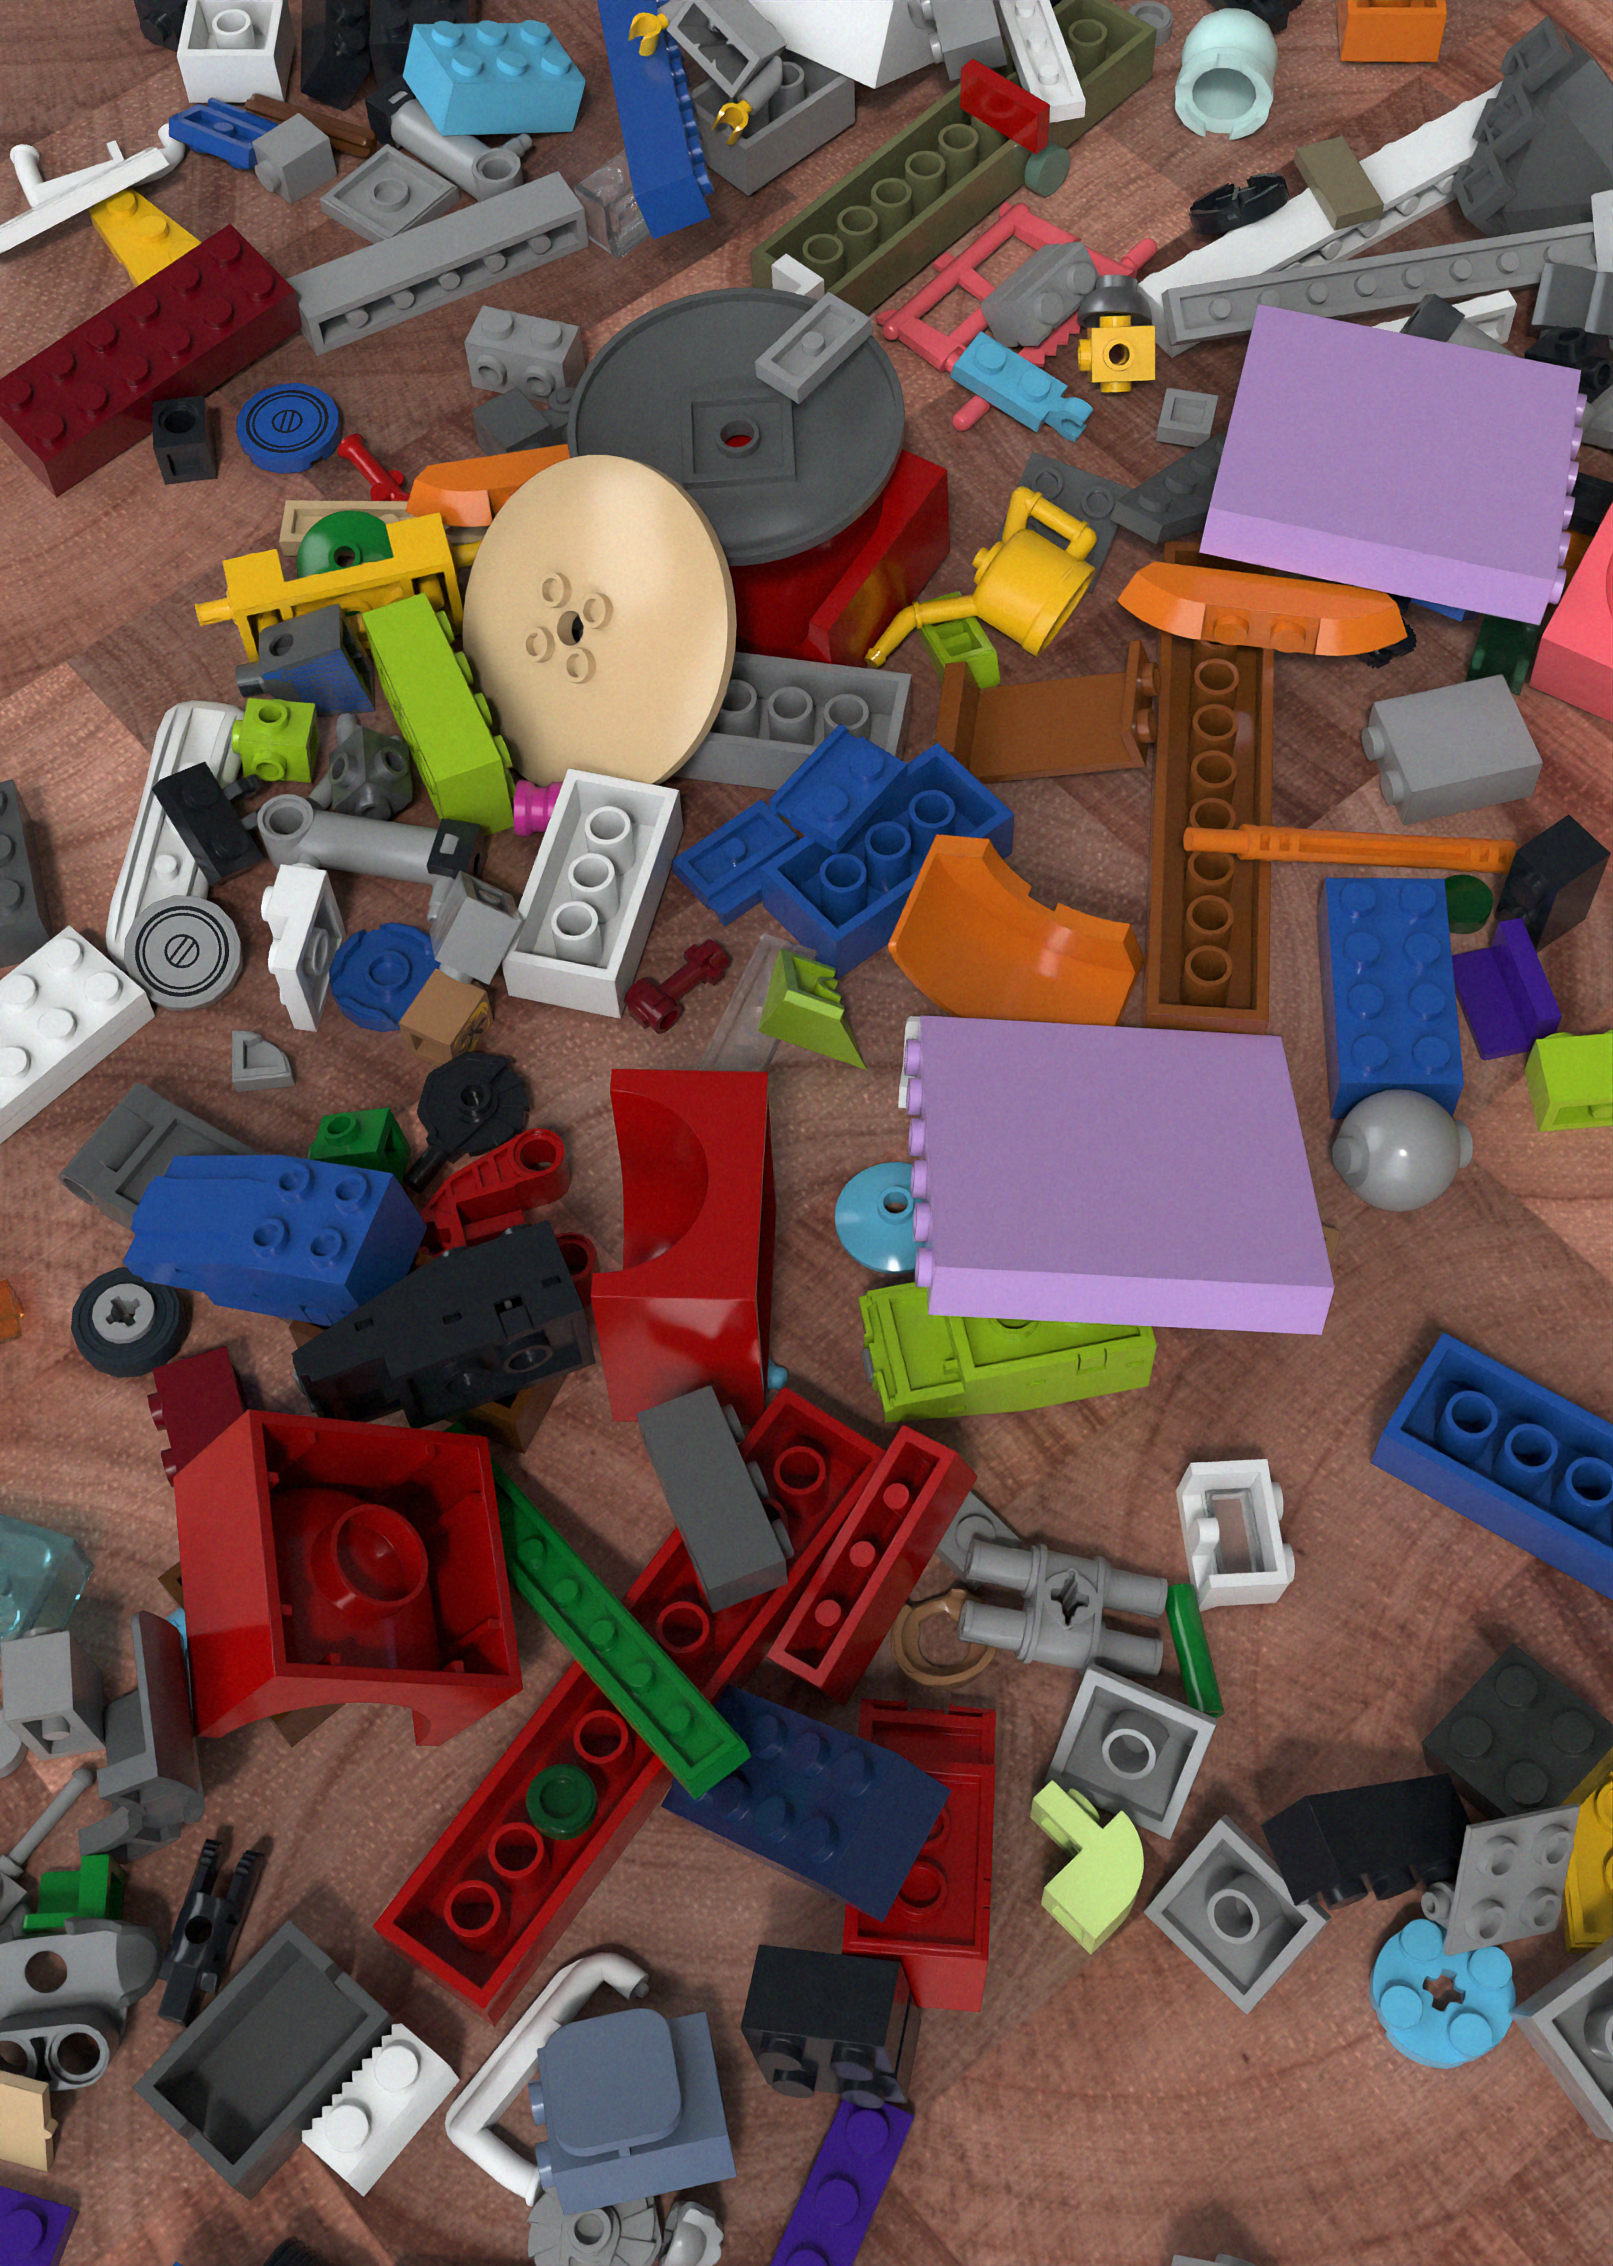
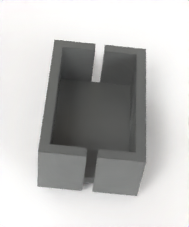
M288 1919L132 2088L177 2133L188 2140L187 2143L232 2188L251 2201L303 2143L302 2130L312 2129V2118H321L322 2107L332 2106V2095L342 2094V2083L352 2082V2071L362 2070V2059L372 2058V2048L382 2047V2036L392 2035L391 2024L397 2023L377 2001L345 1971L342 1972L326 1953Z

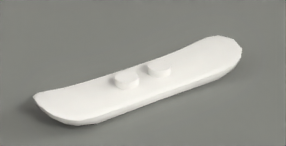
M197 700L178 703L165 713L157 731L139 811L111 900L105 933L107 952L117 967L127 971L124 963L125 937L134 919L149 905L173 895L198 896L207 900L209 883L153 793L152 788L160 779L204 761L222 789L235 782L242 760L241 754H234L232 751V729L234 721L243 720L245 713L238 706Z

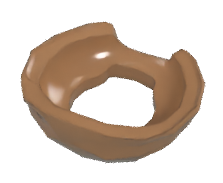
M953 1588L949 1590L947 1595L910 1607L904 1604L894 1621L890 1640L892 1657L905 1674L916 1683L941 1690L964 1687L977 1679L995 1658L997 1648L970 1643L969 1654L961 1664L948 1669L933 1667L920 1654L918 1646L920 1638L919 1626L927 1619L940 1615H948L951 1621L958 1625L961 1608L965 1604V1600L986 1604L983 1599L964 1589Z

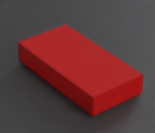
M971 59L961 67L960 108L1036 155L1048 145L1050 104L977 60Z

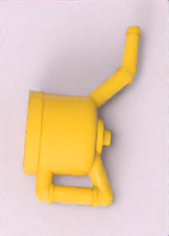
M1025 486L1017 487L1010 496L1001 541H998L990 550L982 547L972 562V566L978 569L973 580L977 585L974 593L920 604L918 601L912 602L911 606L904 608L896 615L875 646L868 649L864 660L870 666L878 668L887 661L886 657L915 627L916 629H922L924 625L973 616L979 617L1022 645L1023 649L1038 658L1067 623L1095 577L1097 569L1084 560L1097 542L1096 532L1089 527V523L1085 520L1081 522L1043 498L1041 492L1038 491L1036 493ZM1032 516L1068 539L1070 542L1065 551L1035 531L1026 529L1028 518Z

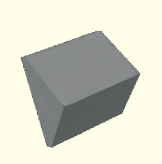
M1090 1663L1044 1782L1048 1784L1053 1780L1065 1792H1068L1071 1788L1075 1789L1091 1804L1115 1815L1122 1810L1132 1823L1170 1840L1209 1750L1218 1719Z
M1226 1814L1217 1821L1143 1912L1246 2015L1261 2002L1319 1941L1332 1918L1317 1902L1295 1906L1277 1863Z

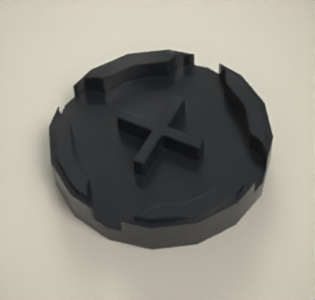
M1275 173L1257 174L1246 179L1248 187L1240 189V186L1235 188L1234 183L1230 185L1227 183L1204 194L1194 201L1190 207L1191 213H1189L1194 232L1199 234L1221 233L1251 224L1274 213L1290 199L1285 178Z

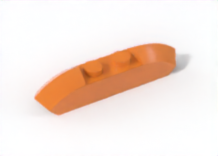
M568 444L428 465L414 480L405 512L416 517L440 512L443 525L465 528L489 527L500 509L525 482L542 470L558 462L570 459Z
M1154 561L1135 573L1117 599L1133 615L1158 629L1186 638L1219 642L1229 646L1243 645L1275 649L1285 653L1298 652L1326 656H1343L1379 650L1408 637L1397 603L1386 592L1358 586Z

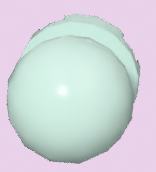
M1224 8L1203 16L1190 31L1181 52L1182 67L1175 84V111L1183 124L1200 136L1205 137L1207 130L1214 133H1230L1229 140H1236L1254 133L1268 118L1269 109L1274 99L1273 77L1278 68L1276 40L1269 25L1247 10Z

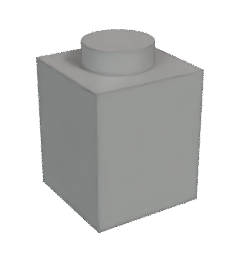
M300 113L292 116L252 142L258 163L255 165V172L259 181L266 190L277 192L291 205L337 176L329 137Z

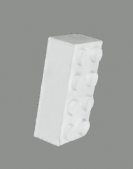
M568 768L517 910L521 923L501 961L509 996L621 1019L625 1007L624 998L632 986L672 866V860L675 857L684 830L679 790Z

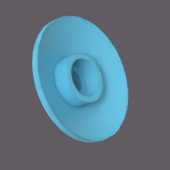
M882 1163L863 1170L846 1184L837 1200L835 1228L839 1241L855 1261L871 1270L886 1274L915 1272L917 1248L924 1247V1242L913 1241L915 1203H922V1199L911 1198L912 1164ZM892 1203H900L907 1208L903 1212L895 1214L887 1211L885 1206Z

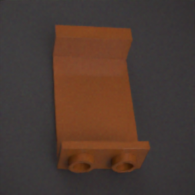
M1141 640L1129 641L1126 671L979 688L967 661L947 663L944 669L934 745L938 742L982 784L1146 767L1148 743L1155 742L1157 736V725L1152 709L1153 697L1159 696L1161 693L1159 666L1157 662H1149Z

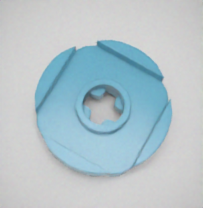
M1418 1919L1411 1921L1403 1930L1390 1938L1378 1954L1369 1978L1371 2006L1373 2012L1376 2010L1378 2020L1386 2030L1385 2036L1395 2049L1409 2059L1425 2066L1441 2069L1462 2066L1466 2062L1476 2061L1495 2048L1506 2035L1513 2018L1509 2012L1516 2005V1990L1511 1977L1512 1965L1505 1952L1495 1946L1447 1956L1443 1953L1447 1929L1436 1920ZM1440 1975L1450 1978L1453 1981V1989L1461 1995L1460 2004L1450 2002L1444 2011H1439L1432 2007L1433 1995L1423 1989L1425 1979L1436 1981Z

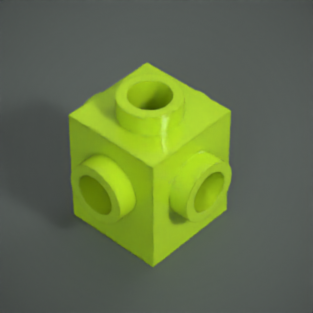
M248 698L243 720H235L232 729V751L234 754H241L244 777L256 774L259 779L266 781L312 782L320 744L316 705L314 703L291 702L281 699Z

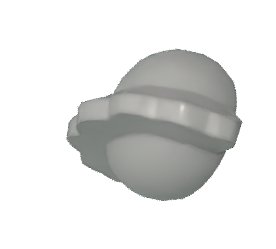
M676 2201L668 2213L662 2231L663 2247L658 2256V2265L712 2266L716 2264L721 2258V2241L724 2236V2228L716 2219L714 2211L693 2201Z

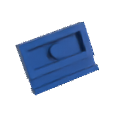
M215 98L208 99V107L197 104L169 117V137L188 144L189 148L193 151L210 153L228 160V163L235 168L253 169L258 163L252 142L279 124Z
M840 723L769 799L770 813L776 817L779 814L790 820L793 828L833 853L838 854L907 779V763L862 736L858 739L847 733V727Z
M760 799L672 860L673 873L708 910L712 909L718 915L719 922L726 927L763 901L760 867L798 841L797 835L779 816L776 817L771 814L770 807Z

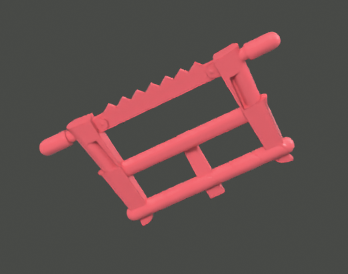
M1005 201L1000 207L999 220L957 258L947 252L942 254L933 264V268L940 273L899 310L893 309L881 313L876 317V322L883 325L882 333L886 339H899L938 369L940 373L947 370L951 374L954 364L967 349L966 347L975 339L980 331L983 332L989 326L980 307L948 336L919 319L957 284L981 302L996 288L974 269L1012 234L1037 251L1048 244L1060 243L1062 246L1064 243L1081 242V238L1031 214L1030 208L1024 203H1018L1012 207ZM1151 238L1142 239L1122 257L1121 263L1087 246L1086 249L1099 277L1104 275H1126L1136 279L1137 271L1155 255L1157 244ZM1079 308L1056 329H1052L1051 334L1038 346H1025L1018 355L1037 367H1044L1045 356H1056L1057 345H1068L1069 334H1080L1081 325L1077 323ZM976 394L954 414L952 418L953 427L957 431H967L989 411L990 405L996 410H999V408Z

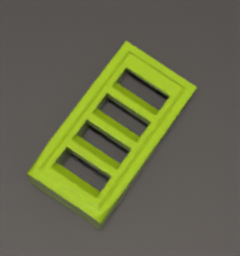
M955 591L921 603L959 597L962 594L960 591ZM975 616L952 620L936 626H932V624L924 625L922 629H916L941 684L943 683L945 664L967 661L979 688L996 687L1000 683L997 652Z

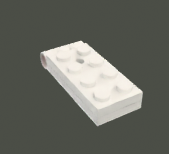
M70 925L0 980V1144L155 1017L146 992Z

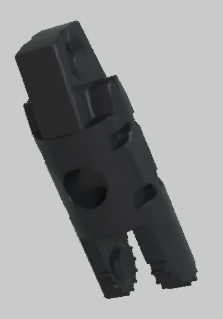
M206 1839L158 1974L159 1979L167 1981L158 2011V2016L164 2021L189 2027L197 2018L206 1992L214 1995L218 1994L265 1854L246 1850L243 1853L242 1858H240L225 1900L211 1895L218 1872L223 1863L224 1845L222 1842ZM212 1926L210 1938L199 1944L198 1937L201 1931L206 1927Z

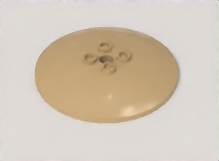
M585 455L558 462L525 482L497 513L477 551L466 590L462 632L463 653L469 664L474 681L469 686L474 695L480 692L483 694L493 725L488 727L493 737L497 735L502 736L511 758L512 767L538 787H547L551 782H564L568 768L657 786L677 772L696 752L709 733L727 692L735 655L737 629L736 603L732 578L719 538L700 506L681 485L651 465L634 459L612 455ZM579 614L584 630L580 641L576 643L572 635V624Z

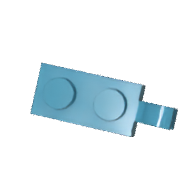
M982 331L979 332L956 361L950 375L951 379L1036 433L1044 423H1047L1065 439L1076 442L1086 429L1085 421L1093 412V408L1080 398H1063L1068 387L1066 384Z

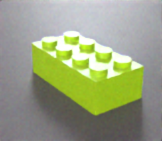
M424 592L362 613L379 684L403 739L408 744L410 755L439 821L441 822V819L444 818L481 824L483 837L513 827L514 817L511 803H514L516 786L508 770L512 767L511 758L502 736L497 735L493 737L488 727L493 725L483 694L480 692L474 695L471 687L468 686L473 684L474 681L464 653L462 651L455 653L452 646L449 645L455 643V639L445 612L434 613Z

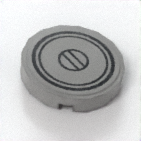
M173 895L152 903L134 919L125 937L124 963L129 977L146 992L151 1003L169 1011L186 1012L185 1010L203 1009L214 1005L233 989L242 970V943L236 925L218 905L198 896Z

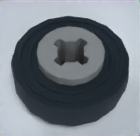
M122 1267L98 1276L82 1290L73 1307L71 1332L81 1355L98 1371L117 1378L140 1377L152 1372L153 1368L163 1366L176 1354L185 1337L187 1316L180 1295L175 1287L146 1282L142 1277L133 1275L127 1267Z

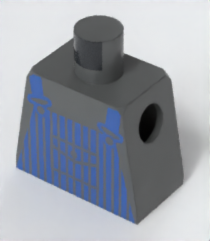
M340 604L331 605L264 628L259 634V661L237 665L236 667L237 685L244 698L271 693L274 699L314 703L316 705L317 717L375 711L374 666Z

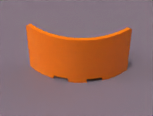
M936 834L888 943L889 953L907 978L930 1000L953 1017L1119 1027L1144 962V956L1131 924L1088 915L1059 902L1051 910L1028 896L1032 886L1019 877L1005 863L995 850L990 839Z

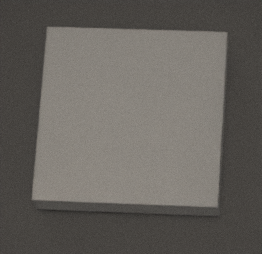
M386 144L324 194L319 201L323 213L369 242L376 244L438 219L460 201L458 186L389 144Z

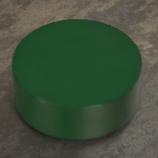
M1453 875L1444 879L1449 931L1456 934H1471L1482 929L1489 920L1494 904L1490 888L1482 880L1470 875Z
M557 1764L542 1770L532 1780L526 1795L527 1810L534 1826L543 1835L555 1840H569L580 1836L590 1828L598 1813V1795L591 1778L583 1770L573 1765Z

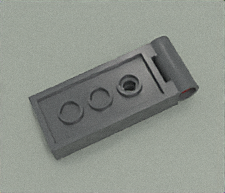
M135 1083L61 1171L58 1178L75 1196L90 1205L98 1206L101 1214L132 1231L130 1228L133 1223L131 1219L149 1182H153L156 1175L165 1176L174 1156L262 1154L164 1099L151 1088ZM278 1317L289 1325L293 1321L292 1319Z

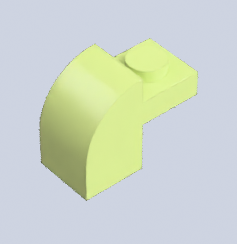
M1051 1780L1033 1798L1030 1818L1072 1860L1044 1887L1041 1905L1091 1955L1123 1923L1134 1905L1144 1869L1143 1848L1136 1828L1122 1810L1102 1829L1097 1824L1100 1820L1098 1812L1081 1793L1072 1788L1065 1793Z

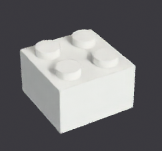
M288 0L187 1L177 59L189 103H208L210 98H215L225 103H246V100L250 99L255 93L285 102L296 37Z

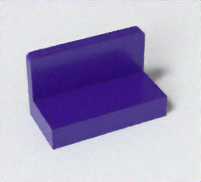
M1522 917L1499 922L1490 948L1452 955L1455 994L1481 1059L1491 1060L1529 1052L1532 1050L1536 1039H1543L1556 1033L1562 1015Z

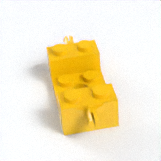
M438 512L386 524L393 558L366 562L358 566L322 574H313L287 582L277 549L223 560L222 563L228 586L226 591L227 598L200 604L196 603L195 609L200 627H204V625L233 619L234 623L238 626L249 663L259 661V634L264 628L331 605L340 604L344 613L360 611L356 615L348 616L347 619L367 655H371L361 614L425 592L434 613L444 611L453 635H459L463 632V607L457 583L458 568L473 565L482 540L453 547L452 542L446 537L441 515Z

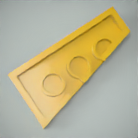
M130 186L88 209L94 227L117 261L126 268L135 287L202 243Z

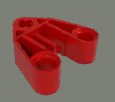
M544 1128L529 1129L449 1176L419 1213L427 1225V1229L417 1251L437 1259L449 1249L459 1246L474 1247L499 1238L505 1230L513 1226L526 1224L523 1211L551 1204L561 1199L568 1192L571 1184V1175L565 1146L560 1136L552 1130ZM539 1162L553 1163L549 1168L542 1171L529 1170ZM574 1232L557 1234L555 1237L567 1267L579 1265L585 1268L581 1273L571 1276L581 1303L585 1307L592 1303L591 1286L593 1273H601L596 1249L591 1240L582 1234ZM443 1249V1251L438 1254H430L435 1250Z

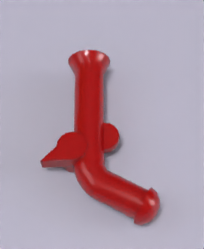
M351 434L342 440L338 446L337 454L340 458L349 460L372 486L370 489L371 501L409 500L410 493L403 491L401 488L404 484L403 474L398 470L387 472L366 449L361 434Z

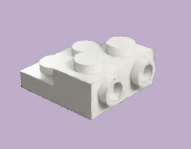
M296 863L291 866L281 864L274 886H268L265 889L261 905L262 918L264 921H268L273 935L268 967L270 973L275 974L280 988L281 1004L286 1005L294 1029L317 1032L331 988L329 968L336 951L345 942L347 934L327 871L319 870L303 863Z

